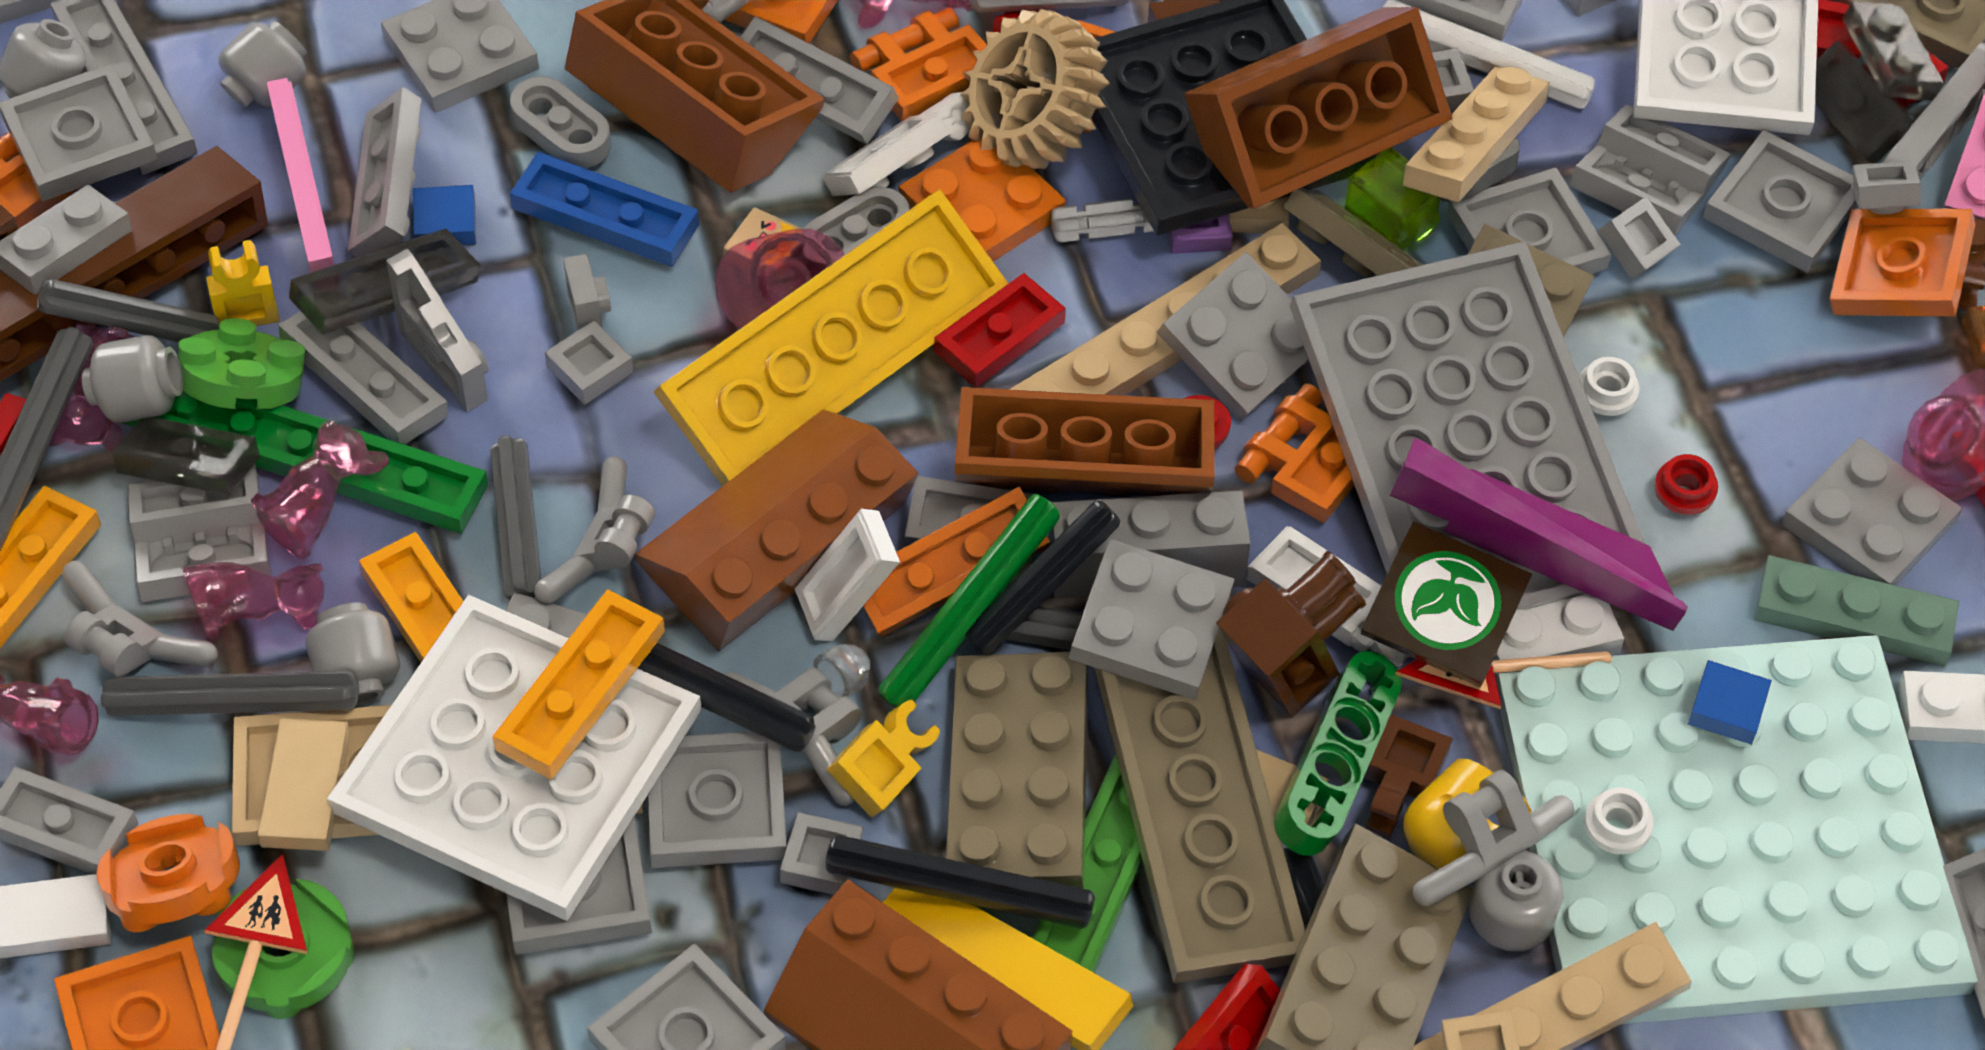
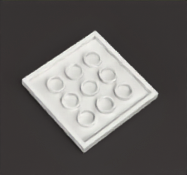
M468 595L327 798L328 805L332 807L333 813L568 921L701 712L700 696L636 669L558 773L550 780L496 751L493 734L569 638Z

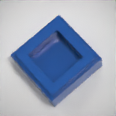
M473 185L413 188V234L416 248L476 244V209Z
M1708 660L1688 725L1752 745L1772 680Z

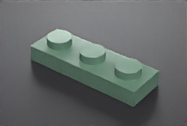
M1768 555L1763 569L1754 620L1830 639L1878 635L1883 652L1946 666L1952 653L1959 600Z

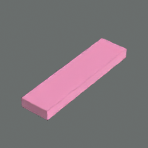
M287 78L267 82V87L316 299H320L325 295L330 297L338 295L337 291L340 289L292 83L288 82Z

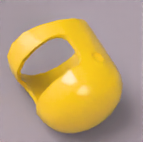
M1457 759L1415 798L1403 817L1404 837L1414 856L1440 869L1466 854L1460 837L1450 828L1444 817L1443 805L1462 792L1472 795L1480 790V782L1493 774L1492 771L1470 759ZM1524 798L1529 813H1532L1526 799ZM1486 818L1491 831L1499 827V825Z

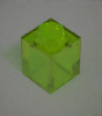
M1390 147L1349 177L1344 208L1404 250L1414 241L1417 243L1425 241L1434 232L1440 221L1438 210L1441 197L1403 186L1405 166L1409 160Z

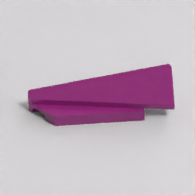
M1414 438L1389 496L1447 520L1448 523L1444 532L1671 631H1674L1685 616L1688 606L1674 596L1650 545L1472 468L1469 470L1426 442Z

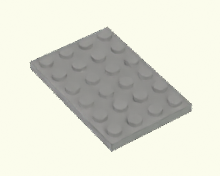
M1526 241L1293 296L1290 304L1292 315L1386 573H1388L1412 522H1416L1532 573V577L1517 610H1526L1586 594L1444 532L1448 523L1447 520L1389 496L1414 438L1426 442L1469 470L1472 468L1644 543Z

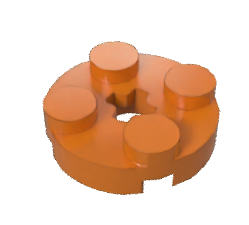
M178 814L151 820L126 833L129 845L120 850L114 858L109 848L101 857L97 867V881L108 909L119 916L123 928L131 932H144L155 927L157 924L181 920L194 914L208 916L220 912L231 901L229 888L237 879L240 870V859L230 830L220 822H218L219 830L207 827L200 815ZM171 866H175L174 868H171V869H169V870H165L166 868H169V867H171Z

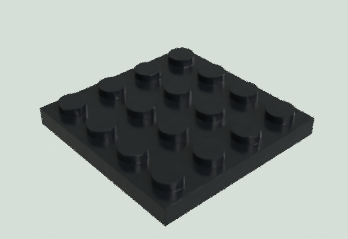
M1226 0L1094 38L1100 42L1097 51L1108 61L1100 73L1104 75L1110 84L1099 91L1098 97L1106 107L1096 109L1092 119L1157 236L1248 209V206L1203 151L1184 93L1308 40L1285 1ZM1372 155L1301 188L1311 190L1374 171L1377 155ZM1290 192V193H1288V194H1286V195H1284V196H1281V197H1279V198H1277V199H1275V200L1288 197V196H1290V194H1291L1292 192Z

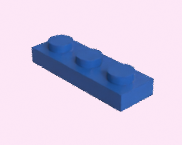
M541 152L536 153L510 192L511 207L514 210L670 267L674 266L699 226V212L696 208Z

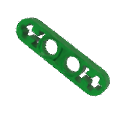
M1371 651L1357 653L1338 675L1276 811L1274 819L1276 834L1284 845L1296 853L1314 856L1323 852L1343 827L1400 694L1402 680L1400 676L1395 675L1398 669L1389 659L1381 654ZM1366 680L1372 684V695L1367 701L1357 697L1362 691ZM1335 718H1345L1352 721L1361 731L1363 739L1354 740L1344 735L1337 727ZM1315 763H1325L1336 769L1342 778L1343 785L1334 786L1323 780L1316 770ZM1310 803L1320 806V809L1314 816L1311 827L1304 822L1306 819L1304 811Z

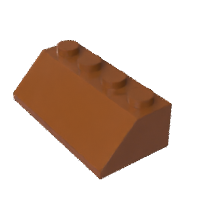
M603 0L575 13L564 69L730 193L770 175L823 108L825 99L689 0Z
M1418 7L1379 8L1184 93L1203 151L1248 208L1254 209L1453 119Z
M961 387L955 456V481L993 488L1015 489L1020 487L1021 489L1041 490L1048 493L1069 491L1103 493L1109 496H1122L1125 494L1162 496L1211 493L1215 480L1214 400Z
M822 409L636 552L633 559L719 652L795 592L796 586L860 509L879 511L884 521L905 505L919 473L876 427Z
M849 879L805 927L763 1010L764 1015L771 1022L812 1050H1071L1072 1042L1071 1029Z

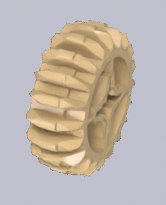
M1041 9L1038 13L1022 10L1018 19L1003 17L1001 33L986 32L988 45L984 50L972 51L977 62L973 70L963 73L969 80L970 86L960 94L969 104L968 108L963 112L961 119L971 127L968 137L976 142L982 140L981 150H990L997 147V157L1002 159L1004 164L1015 168L1024 164L1033 169L1040 168L1045 170L1049 161L1065 162L1067 147L1071 149L1082 148L1080 135L1084 129H1096L1091 118L1096 109L1106 107L1098 97L1099 91L1110 84L1104 75L1100 73L1108 61L1097 51L1100 42L1095 40L1092 34L1086 32V29L1081 27V23L1068 16L1064 17L1052 10L1046 11Z

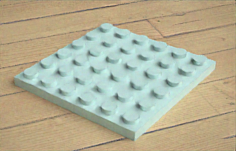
M1878 635L1612 656L1610 663L1596 661L1586 666L1555 669L1532 666L1518 672L1494 673L1501 701L1500 714L1514 778L1531 811H1535L1558 795L1568 797L1574 804V814L1568 821L1529 847L1531 853L1540 855L1555 868L1562 881L1563 901L1552 933L1549 935L1556 973L1657 922L1692 980L1689 990L1623 1024L1972 994L1974 990L1973 984L1977 983L1978 979L1943 869V858ZM1708 660L1772 680L1752 745L1688 725ZM1612 788H1627L1637 792L1644 798L1651 810L1654 821L1651 836L1644 847L1629 854H1614L1599 848L1592 842L1585 830L1584 817L1589 803L1597 795ZM1620 820L1607 821L1614 827L1628 829L1627 825Z

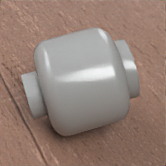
M44 19L40 23L29 22L17 26L0 60V81L5 86V92L9 98L82 73L86 64V55L83 47L74 39V32L68 26L51 19Z
M273 20L269 25L258 21L251 22L222 50L218 57L220 68L226 75L220 82V85L236 102L245 108L252 101L261 107L272 108L267 82L287 78L288 82L292 83V88H294L306 75L307 68L302 58L307 54V51L278 22Z
M152 335L103 343L95 349L91 357L90 368L83 370V391L89 404L92 406L98 405L103 414L115 423L159 416L169 412L175 397L182 394L183 378L181 363L172 347H164L162 342Z
M359 602L338 605L320 613L316 618L317 625L309 630L305 640L312 671L350 670L354 672L356 680L359 682L357 705L369 703L384 695L383 686L394 679L400 669L398 652L387 618L379 612L368 610L366 604Z
M1524 850L1474 882L1469 900L1470 921L1480 937L1490 945L1505 951H1526L1539 946L1552 933L1563 901L1562 881L1555 868L1543 857Z

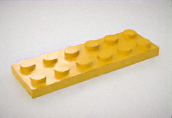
M938 189L665 381L653 393L719 483L724 486L822 409L836 414L841 412L933 345L935 336L1002 289L1008 282L941 189Z

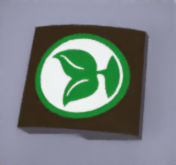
M1412 522L1364 622L1361 635L1481 688L1532 577V573L1416 522Z

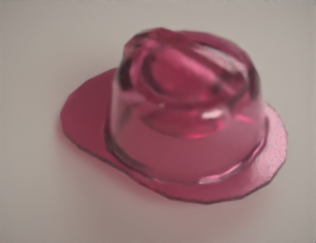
M791 229L747 239L731 247L720 260L715 276L716 297L725 316L741 329L845 256L842 248L828 235L813 229Z
M1979 369L1960 376L1945 388L1938 397L1926 401L1914 413L1907 427V439L1903 446V467L1952 501H1958L1973 495L1985 485V369Z

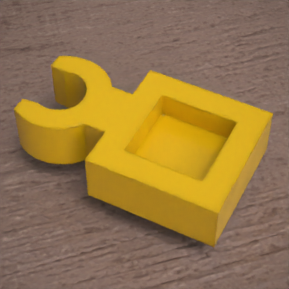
M251 240L243 241L244 254L233 260L222 258L218 246L210 247L208 256L212 276L206 277L214 315L218 318L219 323L228 318L246 319L253 322L256 326L280 322L268 265L259 266L255 244Z
M908 700L890 711L884 720L883 726L878 720H875L864 727L826 768L871 818L884 811L922 769L910 755L917 754L929 747L939 736L940 729L936 725L931 726L919 735H915L909 730L907 717L917 706L913 700Z

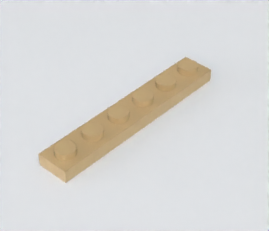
M1281 223L1009 390L1125 396L1182 361L1156 332L1166 320L1242 254L1247 252L1287 295L1319 276L1321 260Z

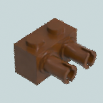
M1326 551L1322 555L1323 557L1286 591L1281 587L1276 589L1266 578L1253 589L1245 588L1227 603L1223 610V617L1216 622L1240 665L1291 717L1295 716L1340 674L1324 641L1359 609H1363L1367 605L1364 598L1353 587L1356 583L1354 576L1330 551Z

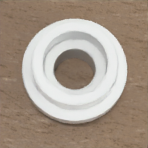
M1616 357L1598 358L1585 367L1579 375L1592 411L1605 416L1621 415L1633 408L1637 402L1640 390L1638 379L1633 368L1622 359Z
M1612 788L1597 795L1589 803L1584 817L1585 830L1592 842L1599 848L1614 854H1629L1644 847L1651 836L1654 825L1653 816L1647 802L1637 792L1627 788ZM1620 820L1627 825L1628 829L1614 827L1607 821Z

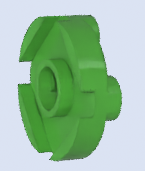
M240 318L224 319L219 323L218 330L202 332L179 341L178 358L181 363L183 391L201 402L221 408L235 409L236 398L257 399L256 410L271 409L285 405L298 397L301 392L305 347L296 341L282 340L273 335L256 332V325L249 320Z
M295 879L296 885L291 884L307 954L291 952L285 956L275 957L270 955L272 952L270 947L262 946L244 1006L253 1010L265 1011L267 1015L275 1019L291 1018L298 1014L302 1008L309 1007L325 998L342 981L354 960L355 951L350 927L342 904L329 890L310 880ZM245 888L244 890H242V891H240L238 894H236V895L231 899L230 903L226 906V908H227L233 901H235L247 888ZM215 936L212 946L213 964L221 985L232 997L249 943Z

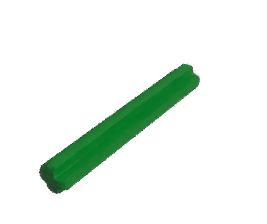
M1038 494L1030 496L881 683L878 690L881 698L893 708L908 700L916 701L966 638V632L978 617L998 598L1059 521L1060 511L1054 504Z

